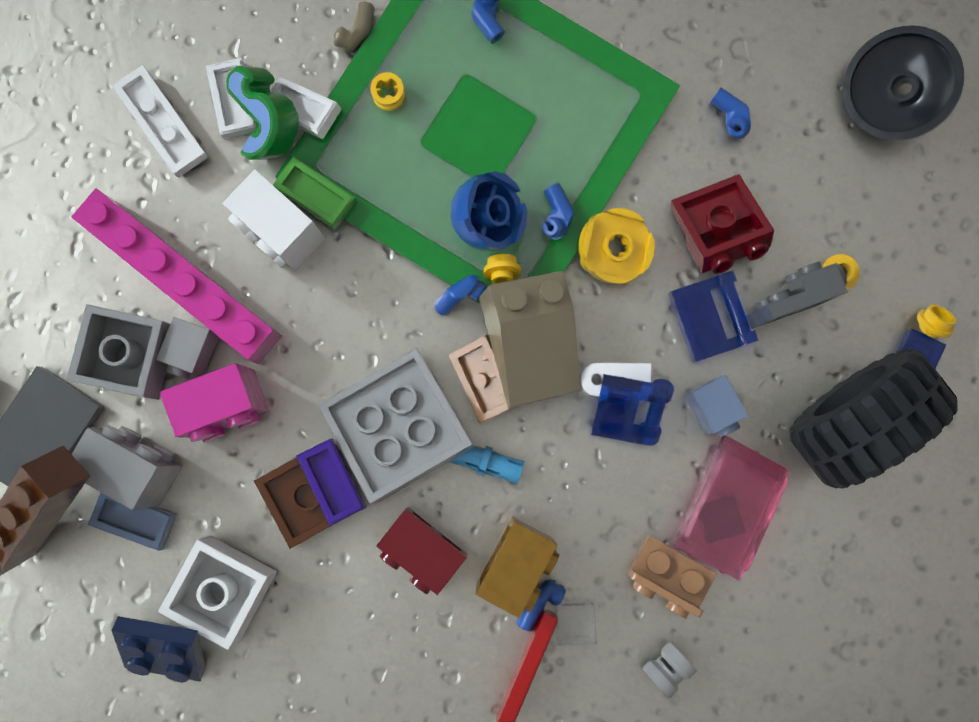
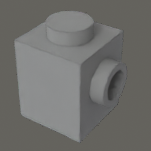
M173 316L156 360L168 364L166 372L185 379H189L191 373L202 376L206 371L219 336L209 329Z

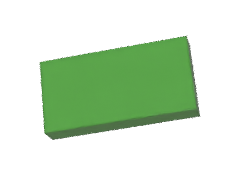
M294 156L273 184L287 199L334 231H336L356 202L355 197Z

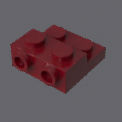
M740 174L671 200L670 209L686 235V247L702 274L710 270L714 274H721L729 270L733 266L734 261L747 257L750 261L757 260L768 252L769 247H771L775 230Z

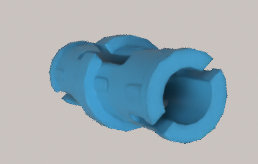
M474 446L449 462L475 470L479 476L484 477L487 474L517 485L525 461L493 452V448L486 446L485 449Z

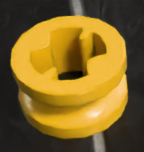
M391 72L378 74L373 79L370 91L376 106L384 111L398 109L405 100L402 80ZM393 85L395 96L387 95L384 99L381 98V88L389 89Z

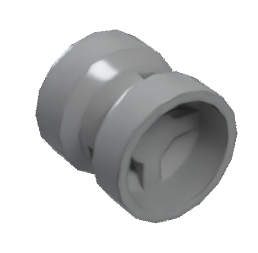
M670 641L661 648V655L656 660H649L642 667V670L669 699L678 691V684L683 679H690L697 672ZM667 663H669L676 671L674 674L666 666Z

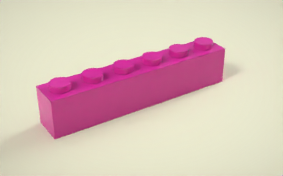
M97 188L93 190L71 216L72 219L247 360L259 364L282 337L279 332L116 201Z

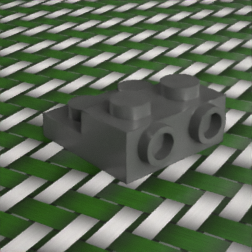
M820 261L798 269L797 272L786 276L787 283L777 288V293L755 303L758 310L746 316L751 328L754 329L846 294L848 291L846 288L847 277L845 271L837 263L823 268Z

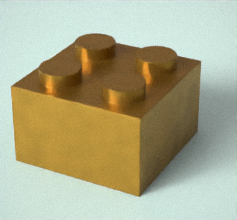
M511 517L476 584V595L517 618H520L524 609L530 612L541 592L538 589V582L542 574L544 573L549 576L558 561L560 554L555 550L557 543L548 535Z

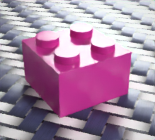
M237 363L160 391L175 437L190 438L191 442L202 440L205 443L216 440L226 435L224 429L236 426L242 429L261 422L260 415L270 412L255 370Z

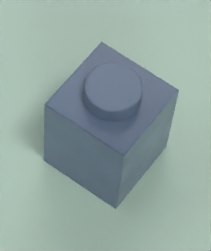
M726 375L715 378L684 395L705 435L718 433L719 437L726 436L739 429L738 421L748 416Z

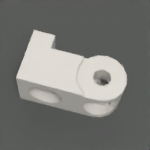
M593 363L585 367L580 374L581 391L588 397L598 398L606 393H632V403L647 404L651 402V363Z

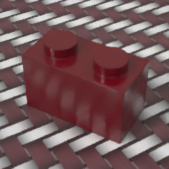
M407 507L376 545L382 551L379 557L395 570H398L401 566L412 575L410 582L425 594H428L431 590L437 596L467 558L465 551L410 507Z

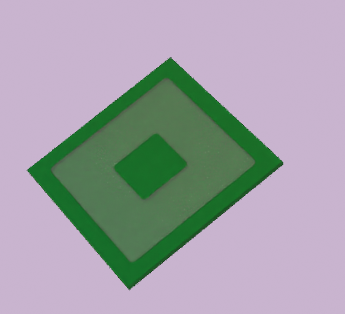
M391 0L327 97L337 102L342 109L324 139L322 140L308 132H304L276 174V179L294 156L355 197L356 202L343 219L344 221L450 286L468 275L479 276L478 280L486 283L487 288L489 285H493L491 280L484 277L483 268L487 265V259L496 254H510L517 258V264L521 266L522 274L515 280L559 271L565 272L579 249V238L583 227L592 216L602 213L680 85L538 0H499L495 19L504 29L505 34L493 44L488 41L472 19L471 13L474 0ZM384 72L396 74L404 85L405 100L398 109L393 111H384L378 108L370 91L373 79L378 74ZM392 85L389 89L382 87L381 98L384 99L387 95L394 97V86ZM496 171L508 175L519 186L521 191L516 193L520 199V204L526 203L527 207L526 228L521 239L516 243L510 244L507 248L495 251H482L470 247L456 234L450 218L451 201L457 189L468 179ZM556 183L561 184L575 212L567 234L560 239L547 237L542 229L544 221H547L552 210L543 192Z

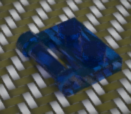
M734 270L668 293L693 363L759 341L756 331H751L734 284L737 282ZM719 288L737 335L730 339H727L710 292Z
M603 374L591 435L648 446L657 444L662 432L660 422L665 405L672 399L674 386L665 379H656L651 383ZM639 401L650 402L645 422L640 425L633 424Z

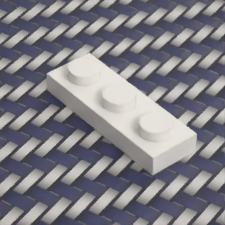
M143 65L112 85L176 177L179 178L208 158L203 148Z

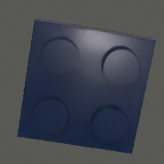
M117 617L111 631L124 668L131 673L141 676L155 673L165 675L168 679L175 682L184 683L188 680L201 682L206 666L198 630Z

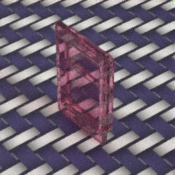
M723 436L672 546L685 552L688 556H693L714 567L720 573L727 574L740 581L743 573L749 570L785 490L789 470L759 454L758 451H753L732 438Z

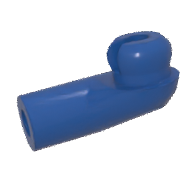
M474 0L471 13L472 19L488 41L493 44L505 34L504 29L495 19L499 0Z
M721 87L710 103L725 113L728 134L735 139L744 138L751 129L749 107Z
M556 183L543 192L552 210L547 221H544L542 229L544 234L552 239H560L567 234L575 214L561 184Z
M466 276L447 288L434 304L436 311L444 316L449 315L467 295L472 300L478 301L479 297L487 289L486 283L478 280L479 276Z
M545 580L538 587L541 592L533 609L530 612L524 609L520 618H517L516 624L523 630L533 631L547 601L555 606L561 604L566 593L565 587L556 584V580Z

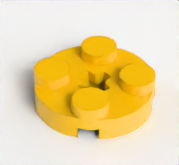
M612 208L592 216L583 227L579 238L578 248L582 268L595 279L607 284L627 283L635 279L639 274H643L649 268L655 251L654 237L652 232H648L647 227L643 223L645 220L636 212L625 208ZM615 236L620 238L619 244L625 246L624 252H618L616 256L611 254L612 251L608 247L609 241H613Z

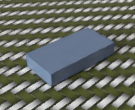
M100 492L88 525L161 551L164 550L177 513L158 506L131 510Z

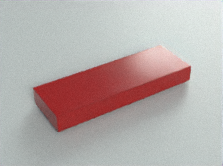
M546 608L543 609L534 630L530 634L496 713V722L516 721L558 623L555 612Z

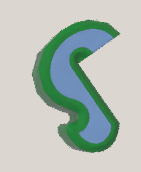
M235 66L229 71L226 78L227 92L258 125L256 130L250 134L240 153L248 160L281 158L292 147L298 132V113L294 104L284 94L272 93L270 91V85L274 83L275 79L267 69Z

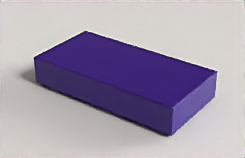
M333 438L296 455L329 526L367 508Z

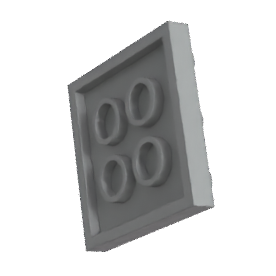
M417 348L318 405L364 494L373 506L474 447Z

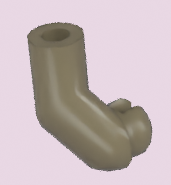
M366 1L359 2L350 31L344 27L337 28L333 44L336 47L343 48L344 52L353 51L370 33L375 7Z

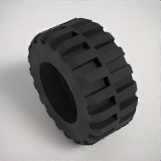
M912 348L901 349L855 372L848 379L840 382L828 393L818 398L813 405L803 411L801 416L797 417L794 424L790 427V441L823 484L836 489L848 488L852 484L856 486L864 483L871 477L875 478L883 474L885 470L892 466L899 465L905 461V458L924 448L925 444L931 439H935L942 432V429L951 423L953 415L957 414V396L922 352Z

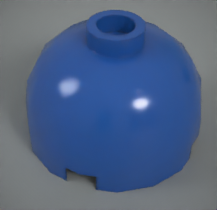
M496 171L474 176L464 182L457 189L450 207L452 227L458 237L470 247L482 251L505 249L510 244L520 240L526 228L527 207L526 203L520 204V199L516 192L521 190L517 183L508 175Z

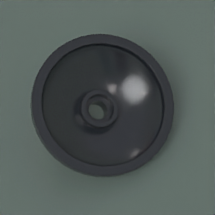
M913 25L895 27L874 36L856 52L844 76L843 100L849 116L864 132L879 139L902 141L925 135L942 124L950 116L960 100L965 79L961 56L957 48L947 37L927 27ZM910 84L912 89L908 94H898V89L901 85Z

